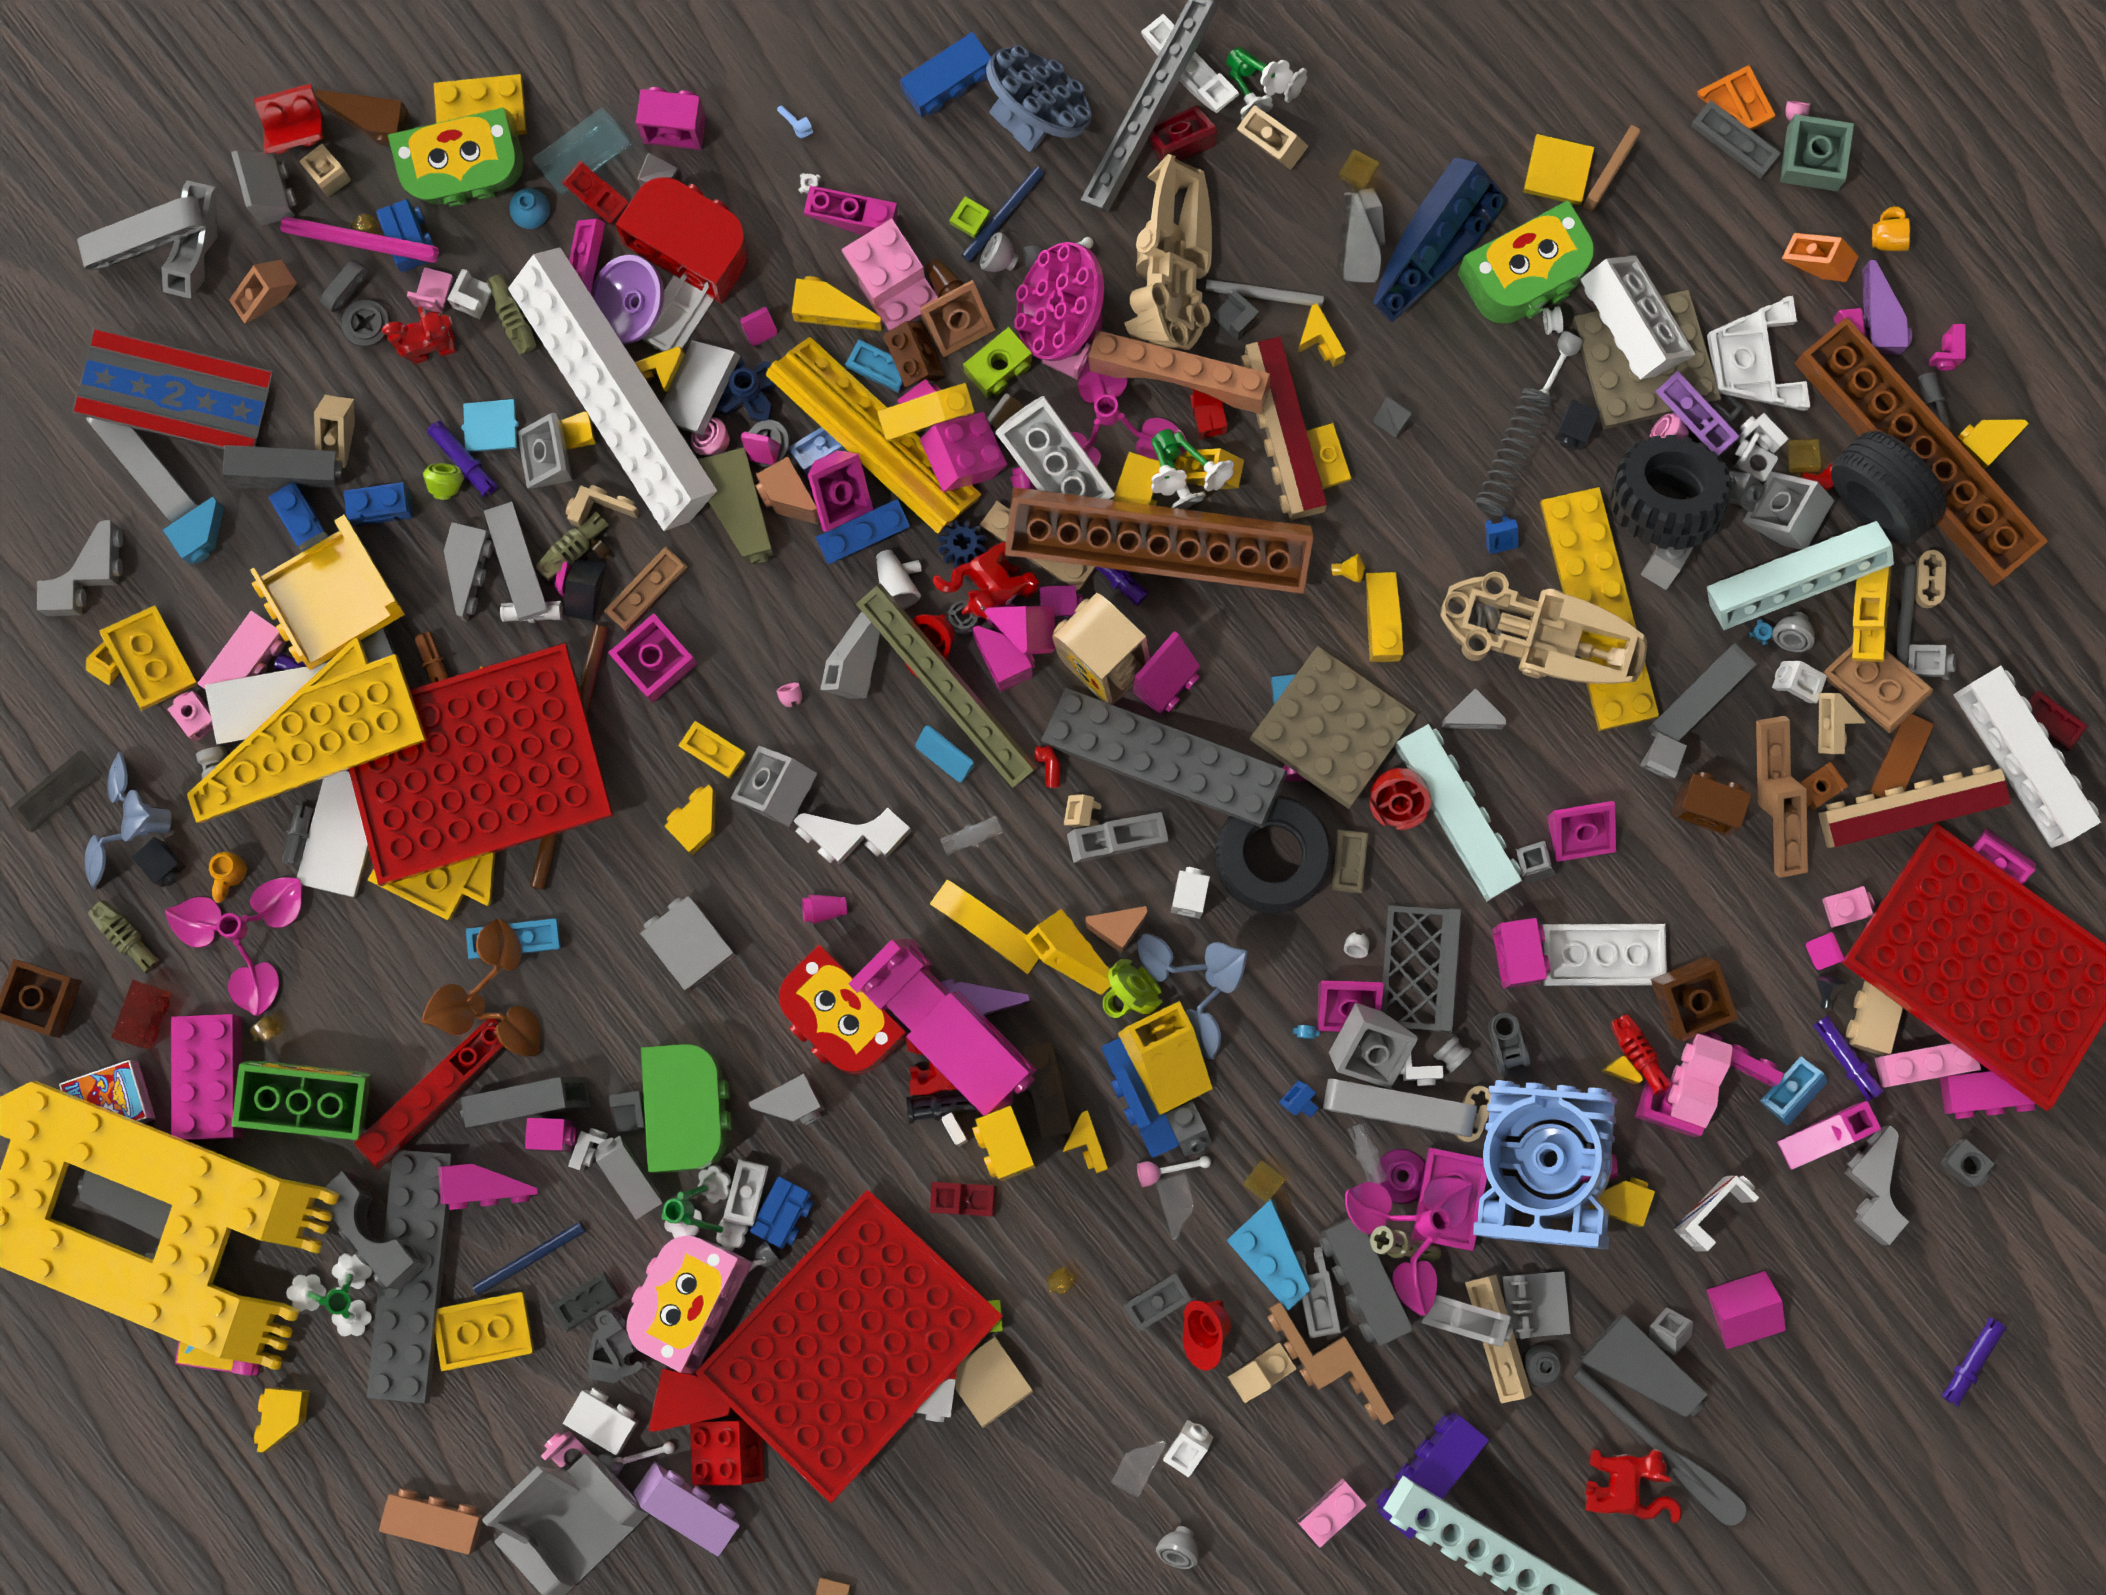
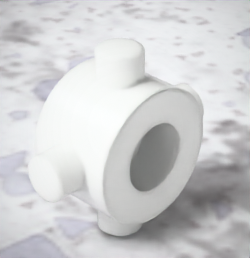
M805 173L800 175L801 187L798 190L801 194L804 192L808 194L810 185L819 187L818 181L821 177L818 174L816 176Z

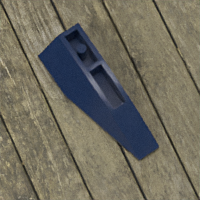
M1454 157L1424 199L1403 233L1383 274L1373 304L1388 321L1393 322L1464 257L1478 243L1507 202V196L1478 162Z

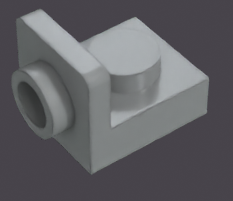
M1910 645L1908 668L1918 677H1941L1943 680H1950L1951 672L1956 670V655L1952 654V650L1947 645Z

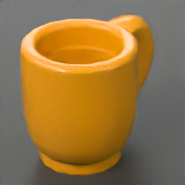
M1897 206L1889 207L1881 214L1880 221L1872 225V248L1882 251H1908L1910 246V220L1906 218L1904 209Z
M225 851L217 853L209 862V872L214 878L212 897L216 903L223 902L228 895L229 887L239 884L247 874L246 862L235 853Z

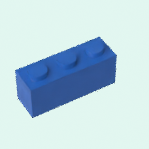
M971 32L901 78V90L920 117L926 114L932 115L939 111L943 103L950 98L956 99L963 95L967 87L974 82L980 83L986 80V66L991 57L975 34Z
M895 499L832 530L815 536V539L827 564H830L910 527L898 499Z

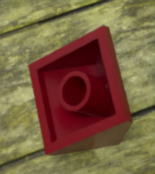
M1196 105L1157 122L1148 140L1159 163L1167 154L1175 156V159L1183 161L1215 147L1217 129Z

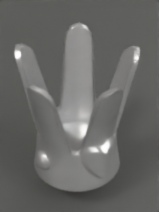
M1476 602L1477 626L1486 629L1487 621L1489 629L1495 630L1496 635L1499 636L1502 633L1501 630H1497L1501 617L1499 609Z

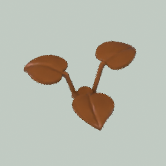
M494 919L482 928L476 940V949L480 958L486 964L494 965L493 970L473 990L469 991L468 995L464 988L457 984L450 983L440 987L427 1003L421 1022L451 1035H462L471 1029L475 1018H478L480 1021L484 1019H500L501 1022L496 1027V1035L501 1044L518 1055L534 1057L540 1051V1026L536 1016L529 1009L521 1006L510 1008L506 1016L503 1013H485V1001L478 995V992L499 972L500 967L511 971L519 965L522 956L521 943L514 930L504 921Z

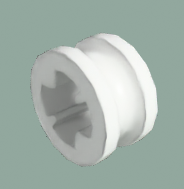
M1559 306L1554 307V310H1549V308H1544L1543 324L1547 335L1551 334L1552 331H1557V333L1563 332V317Z

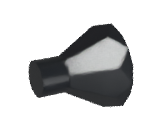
M1833 975L1817 977L1816 983L1822 997L1820 1007L1833 1009L1834 999L1844 989L1846 982Z

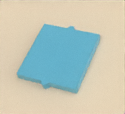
M514 399L463 404L464 425L461 428L464 431L465 449L468 452L517 448L516 427L519 426V422L516 421V404Z

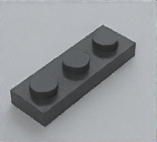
M1711 100L1691 124L1692 128L1760 179L1781 154Z

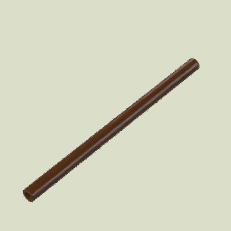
M594 625L579 685L586 716L588 715L609 628L600 625ZM558 833L541 839L530 883L532 888L545 890Z

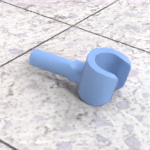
M784 106L778 107L777 111L789 121L797 137L804 138L813 133L812 126L807 117L797 121Z

